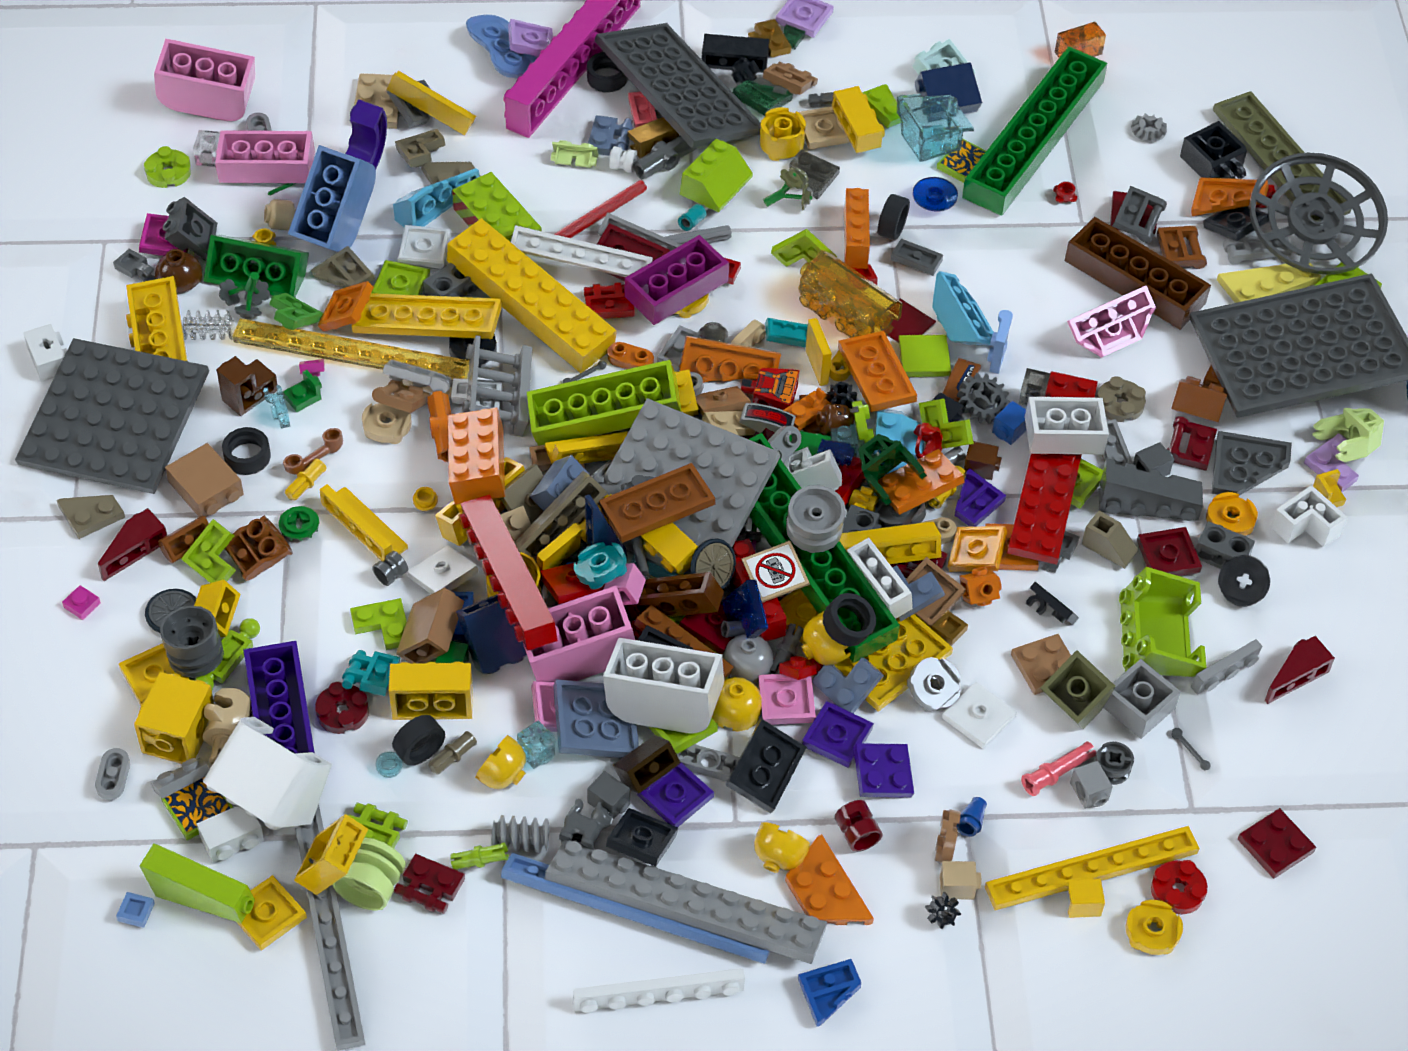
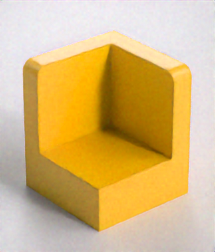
M1338 469L1318 474L1313 484V487L1336 507L1343 506L1346 501L1345 496L1337 486L1341 474Z
M1101 879L1069 880L1070 905L1068 917H1101L1105 906Z

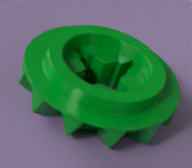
M296 506L283 512L278 524L283 536H287L290 541L299 539L302 542L303 538H312L313 533L318 532L320 521L313 509L305 506ZM299 518L300 522H302L301 529H298L296 526L298 522L297 519Z

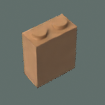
M208 443L165 467L168 483L199 517L202 515L205 517L213 515L219 509L237 501L244 495L241 479Z
M442 588L414 603L396 655L408 663H426L447 653L458 622L456 611L462 609L464 601L456 596L454 592Z

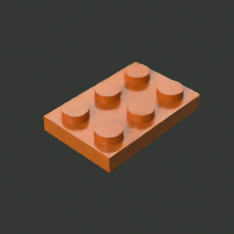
M939 449L917 459L927 475L924 479H920L908 465H905L878 480V483L892 501L890 505L899 515L965 483L963 474Z

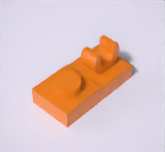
M818 387L816 391L809 393L783 411L796 416L793 426L800 431L814 422L818 411H822L823 407L830 402L825 399L826 393Z

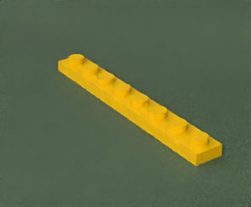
M1188 825L987 881L984 888L994 911L1067 891L1069 880L1101 879L1103 881L1198 854L1200 848Z

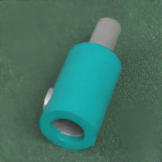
M700 204L693 205L678 218L680 228L690 231L705 219L706 211L710 208Z

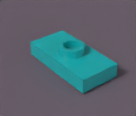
M767 318L765 321L766 341L806 348L808 324Z

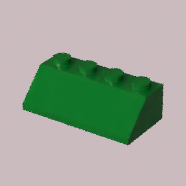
M221 234L211 235L203 281L220 285V283L231 279L235 286L240 287L246 285L251 272H257L261 283L266 282L268 284L267 290L270 292V295L275 296L287 293L296 298L306 275L309 252Z

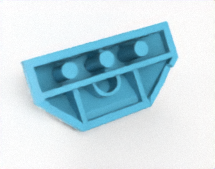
M939 271L936 274L932 308L937 315V320L944 327L948 339L954 343L958 342L967 345H990L994 331L975 299L960 284V280L955 274Z
M886 409L876 411L875 436L881 434L893 441H900L915 459H918L915 454L918 436L914 434V430L921 423L902 411ZM922 439L919 446L920 454L924 451V441ZM900 463L887 474L907 465V463Z

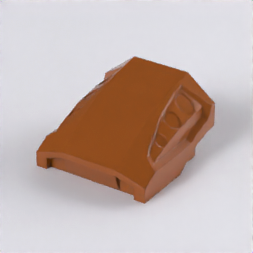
M265 515L237 529L233 533L235 536L225 547V550L235 562L246 581L271 568L287 555L293 554L292 548L283 535Z

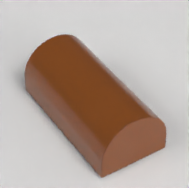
M200 516L158 540L160 550L170 563L181 559L209 523L205 516Z

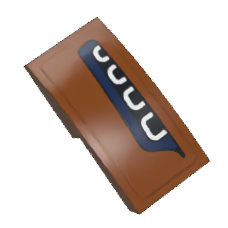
M958 358L943 394L959 402L961 398L957 397V393L960 390V385L969 375L974 377L976 373H979L981 365Z

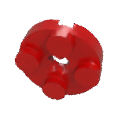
M1175 860L1162 864L1155 870L1151 883V893L1154 900L1169 904L1173 907V912L1179 915L1190 914L1198 910L1205 900L1208 891V884L1204 874L1196 868V864L1191 860ZM1175 883L1183 884L1185 886L1184 892H1180L1178 888L1174 889Z

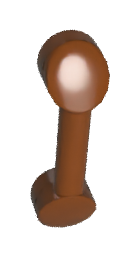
M330 428L324 431L322 435L324 445L305 458L298 454H291L285 457L283 460L285 471L297 475L299 472H303L314 459L320 460L329 453L337 452L344 441L342 431L338 428Z

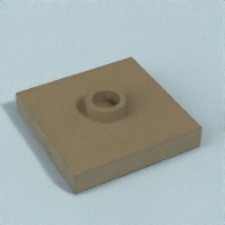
M532 464L506 485L505 497L500 498L507 511L524 506L531 525L544 512L529 497L544 477L537 464Z

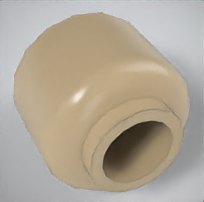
M271 200L269 204L265 205L264 222L268 223L271 229L288 231L296 212L294 203L290 200Z

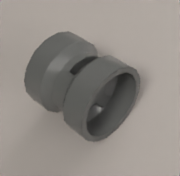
M396 551L390 552L386 555L384 561H378L372 567L376 578L385 586L391 585L397 576H402L409 570L404 558Z

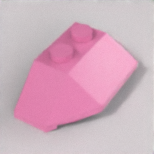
M1144 286L1076 316L1067 322L1076 343L1102 358L1141 340L1156 306L1147 286Z

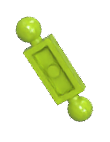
M247 618L240 623V633L230 630L227 636L221 640L224 650L222 662L215 670L204 676L196 677L194 681L201 680L211 685V690L214 688V680L223 684L243 660V649L253 647L251 639L260 633L259 622L253 618Z

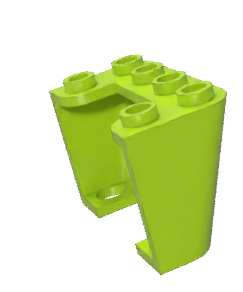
M1145 567L1133 578L1126 588L1121 590L1119 595V603H1121L1120 623L1122 624L1121 644L1124 654L1122 665L1125 672L1141 659L1162 676L1195 677L1197 673L1207 668L1205 646L1200 645L1192 654L1190 647L1188 616L1202 604L1200 582ZM1194 594L1193 601L1190 604L1191 597Z

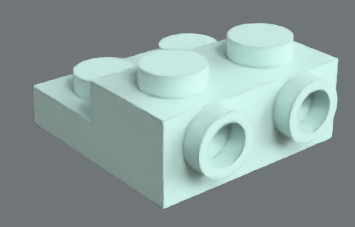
M949 38L943 43L941 41L935 43L930 48V51L925 52L924 50L916 55L914 58L916 61L912 67L919 75L921 71L968 63V61Z

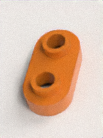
M615 342L608 347L607 358L614 366L630 369L654 363V355L647 349L624 342Z

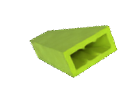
M153 843L139 865L152 891L158 898L238 923H242L246 915L253 909L255 899L248 885L158 844Z

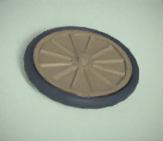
M719 538L703 542L696 549L692 557L691 574L711 572L723 589L731 581L735 572L736 558L733 548L729 543Z

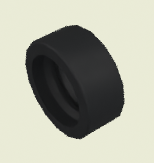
M605 52L597 53L589 58L587 62V82L593 89L607 93L618 91L626 85L628 78ZM602 68H612L619 71V73L613 76H602L597 74L596 71Z
M896 194L889 195L878 222L877 233L879 236L894 241L899 238L909 213L910 200Z
M252 427L237 428L230 432L223 440L222 451L224 461L236 474H256L269 464L271 458L269 441L262 431ZM243 444H255L261 447L260 452L250 458H238L232 455L233 450Z
M845 593L840 594L826 607L823 613V625L827 634L840 645L851 647L862 643L873 632L876 626V615L867 600L856 594ZM845 608L852 611L859 618L861 631L856 632L846 628L839 620L837 609Z
M421 715L408 721L399 729L392 741V748L406 765L415 766L430 759L438 752L446 738L445 731L431 715Z

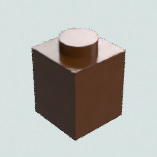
M973 441L974 444H970L968 447L964 474L967 473L968 469H971L982 478L992 480L994 471L999 472L1002 457L997 456L999 446Z

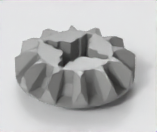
M1144 113L1143 116L1137 115L1136 119L1132 121L1131 130L1137 138L1147 142H1155L1165 137L1167 123L1163 122L1162 117L1156 118L1155 114L1148 116Z

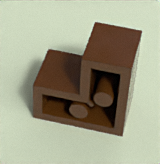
M234 356L216 369L222 401L239 416H243L278 391L276 374L258 359L246 365Z

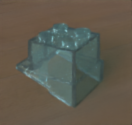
M921 94L897 96V114L901 120V135L920 162L961 150L963 132L974 131V127L957 105V98L951 95L922 97Z

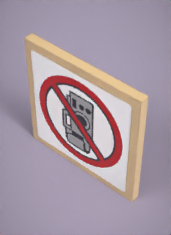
M791 541L742 559L761 603L810 585Z

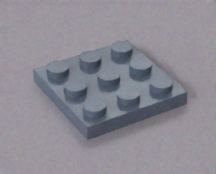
M555 680L553 689L559 753L623 758L639 746L637 724L623 721L609 710L606 703L604 683Z

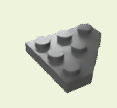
M1218 431L1211 494L1218 495L1225 492H1233L1240 496L1287 469L1291 461L1292 443Z

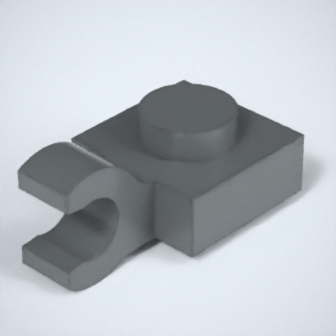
M131 249L125 251L113 262L116 270L130 278L139 275L143 281L155 280V276L151 274L154 268L148 265L147 258Z
M1065 531L1058 564L1048 563L1046 570L1056 573L1062 557L1070 560L1079 543L1080 536Z

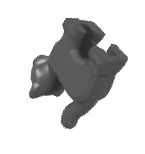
M576 799L575 805L565 817L564 828L560 832L559 840H561L562 844L564 840L573 841L578 839L581 840V845L593 850L594 842L599 837L601 830L612 825L613 817L610 816L606 808L602 807V803L599 801L591 813V818L580 814L584 807L583 801Z

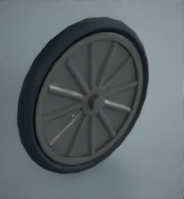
M183 589L163 590L154 595L147 603L145 608L146 622L154 631L160 633L163 620L171 612L181 607L194 606L197 598L192 593Z

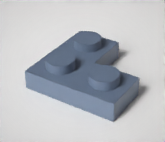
M898 566L893 567L894 571L912 593L913 609L899 616L900 621L945 596L943 589L932 572L908 584Z
M861 658L847 676L834 665H824L814 677L812 683L837 706L854 714L884 675L867 659Z

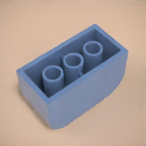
M319 145L288 234L339 252L346 246L351 248L357 237L375 185L376 170L374 165Z

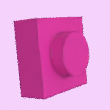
M324 359L299 362L300 374L308 370L312 376H320V372L325 371Z
M79 585L62 601V604L66 610L84 620L101 602L97 595Z

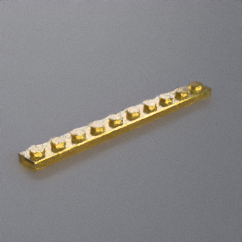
M241 318L233 334L234 343L381 370L392 359L444 374L450 377L452 381L453 378L468 379L469 360L301 329L289 330L283 326Z

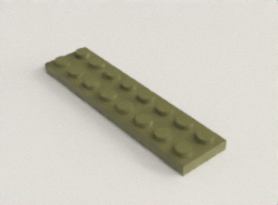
M1252 91L1214 104L1213 111L1246 146L1247 151L1263 170L1283 157L1305 153ZM1306 163L1290 166L1295 179L1307 176L1323 177V173L1315 164ZM1281 170L1270 177L1279 188L1286 183ZM1307 184L1300 185L1299 187L1303 194L1318 193L1320 185ZM1332 189L1328 190L1327 196L1333 198L1338 204L1346 201ZM1291 190L1285 192L1286 197L1293 203L1295 197ZM1352 209L1344 212V216L1350 214ZM1310 216L1313 221H1321L1319 216Z

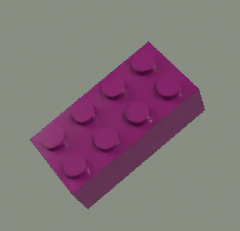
M698 235L625 277V298L653 325H656L727 283L729 262L702 236Z

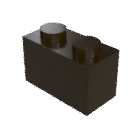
M653 735L613 764V767L621 782L629 787L630 790L639 794L681 762L670 741Z

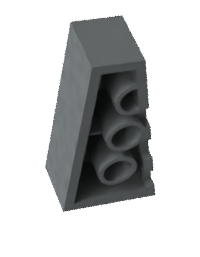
M1106 458L1099 486V511L1109 514L1199 521L1203 508L1202 482L1176 475L1165 477L1157 470L1150 469L1148 472L1137 470L1136 465L1126 463L1125 466L1115 464V460Z

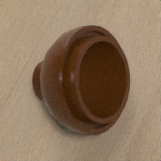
M180 249L168 251L155 267V279L174 276L177 293L186 292L196 287L203 275L199 261L191 254Z

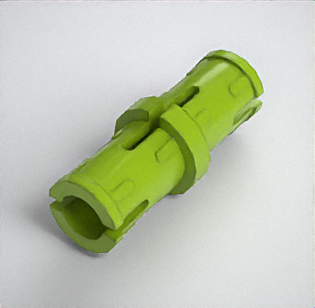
M505 842L487 847L478 845L474 846L473 850L451 853L450 859L455 860L451 861V866L455 870L473 866L482 868L487 863L508 860L509 855L505 854V852H508Z

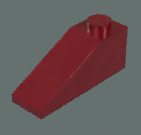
M149 508L136 513L125 522L97 563L103 581L108 580L160 548L158 540L167 536L166 527Z
M1316 635L1307 640L1301 639L1293 646V650L1268 689L1264 700L1267 704L1330 672L1335 657Z

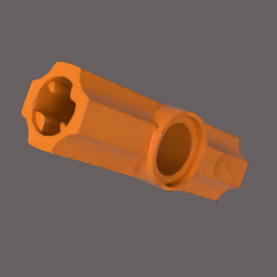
M436 391L427 397L431 436L435 440L438 459L448 462V415H452L448 394Z

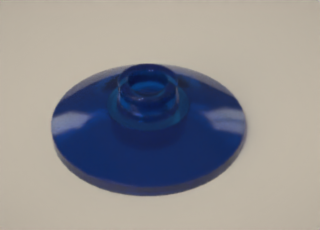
M926 177L914 185L912 195L914 201L921 208L940 212L948 210L956 204L958 190L947 179Z

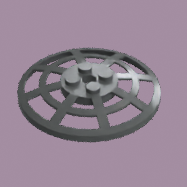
M1307 152L1283 157L1263 171L1251 193L1249 204L1250 218L1259 240L1279 260L1301 271L1331 275L1354 270L1365 264L1375 255L1387 233L1388 212L1380 190L1360 168L1336 156ZM1307 163L1325 165L1326 168L1322 178L1307 176L1295 179L1290 166ZM1281 170L1286 183L1277 189L1272 199L1260 194V189L1264 183ZM1334 170H1340L1351 176L1362 185L1365 191L1354 197L1343 186L1331 181ZM1307 184L1320 185L1318 193L1311 192L1303 194L1299 186ZM1332 189L1346 201L1338 204L1333 198L1327 196L1328 190ZM1288 190H1291L1295 197L1291 207L1278 203L1280 197ZM1370 198L1378 214V230L1364 228V216L1360 204ZM1256 201L1268 207V220L1272 229L1271 232L1263 233L1258 224L1255 209ZM1350 209L1354 211L1356 227L1344 224V212ZM1275 211L1287 216L1288 227L1282 229L1277 227ZM1310 216H1319L1321 221H1313ZM1339 233L1353 235L1354 237L1350 243L1342 249L1334 240ZM1295 234L1299 239L1303 240L1302 250L1292 245L1285 237ZM1361 237L1375 238L1371 249L1357 262H1354L1347 255L1357 245ZM1278 239L1288 250L1301 256L1300 261H1295L1284 255L1270 241ZM1313 244H1326L1332 251V253L1314 254L1311 252ZM1338 258L1345 265L1336 268H1320L1309 266L1310 259L1331 260Z

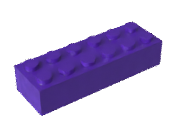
M297 640L243 649L253 717L274 728L272 734L263 735L294 754L315 753Z

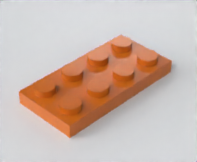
M884 331L838 340V348L866 404H868L870 412L917 402V393Z

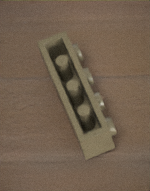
M582 471L514 542L518 551L529 555L537 563V554L571 525L575 523L578 525L584 521L585 495H590L598 506L599 500L603 499L607 491L588 473Z

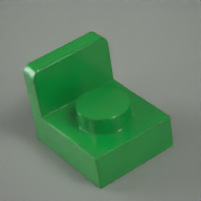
M308 370L302 372L303 381L283 391L285 400L296 412L322 399L320 391L322 384L316 375L312 376Z

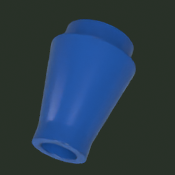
M973 797L971 802L961 812L960 822L957 823L956 827L962 835L973 837L981 831L987 802L983 798Z

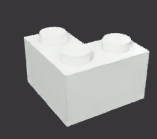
M807 447L793 452L784 462L801 488L821 485L835 491L839 486H842V473L831 450L812 456Z
M1311 485L1276 509L1270 527L1287 543L1306 531L1320 545L1325 547L1341 536L1348 517Z

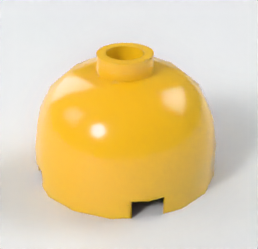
M823 611L812 618L805 626L802 635L805 644L801 648L809 660L814 658L819 664L830 666L844 661L851 654L844 651L848 646L840 645L827 634L823 625Z
M733 677L724 680L712 719L718 726L732 728V731L739 732L750 729L757 724L761 715L762 697L759 689L751 681L744 678Z
M509 735L498 744V748L489 755L475 776L484 785L493 789H504L511 783L517 785L526 774L522 770L526 763V754L522 746Z
M762 822L755 836L754 850L757 857L764 862L763 867L774 873H778L780 869L789 871L798 867L809 851V841L789 829L785 832L778 830L779 825Z

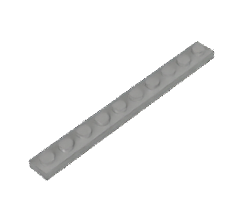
M319 804L312 824L300 825L298 828H295L301 862H303L315 836L324 830ZM309 858V862L313 864V860ZM333 884L318 895L307 889L336 1049L340 1051L366 1045L336 891L333 888Z

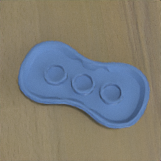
M477 15L469 18L466 21V27L470 37L489 52L495 70L501 75L509 78H518L527 71L530 63H534L537 59L536 56L518 54L510 50L509 22L506 19L497 15Z

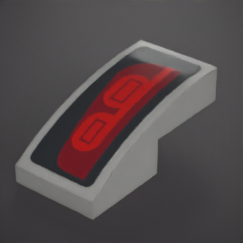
M746 403L743 407L739 423L759 433H762L765 428L776 432L782 426H793L796 416L771 406Z

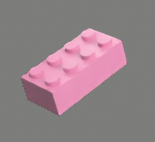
M220 130L215 160L219 183H306L315 155L312 131Z

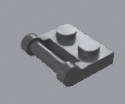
M1130 185L1113 227L1138 237L1142 242L1150 243L1154 236V228L1161 212L1165 210L1167 202L1162 198ZM1148 204L1153 209L1145 228L1138 225Z

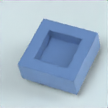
M126 892L116 915L117 921L144 928L155 905L154 899Z

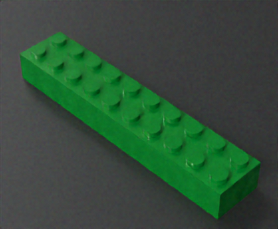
M1068 46L966 176L962 198L1003 216L1104 83L1108 63Z
M762 433L749 439L773 449ZM781 459L778 460L749 515L771 548L791 541L786 529L788 506L791 497L798 490L802 489ZM840 541L829 550L814 553L801 550L792 543L810 584L800 589L818 614L825 611L826 607L836 597L845 593L859 595L872 606L876 615V626L873 632L859 645L848 646V648L844 649L845 652H850L851 656L849 658L852 663L897 641L900 624ZM845 608L837 609L839 620L846 628L856 632L861 631L859 618L852 611Z

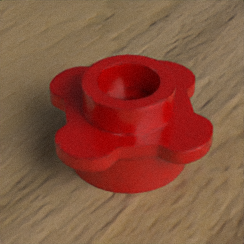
M1065 181L1054 186L1055 200L1059 203L1076 202L1078 196L1075 195L1076 188L1074 184Z

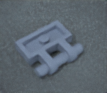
M596 115L588 143L597 147L598 154L609 156L614 146L621 147L624 151L628 150L630 141L628 140L627 131L634 129L632 126L633 120L626 118L624 123L618 125V118Z

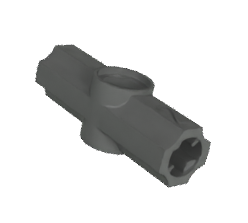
M681 136L668 143L660 141L653 146L651 153L633 163V169L641 180L646 179L663 168L672 170L677 166L680 158L697 148H691Z

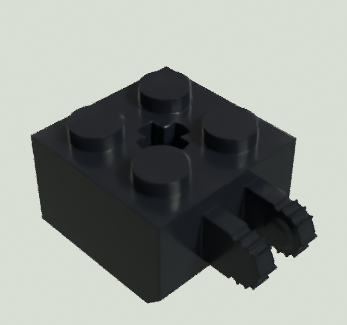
M1220 121L1184 137L1180 157L1201 178L1235 179V176H1237V178L1242 179L1246 176V170L1243 166L1247 154L1246 146Z

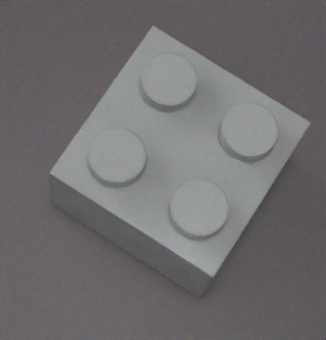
M1140 659L1113 682L1116 687L1103 708L1142 739L1176 709L1181 691Z

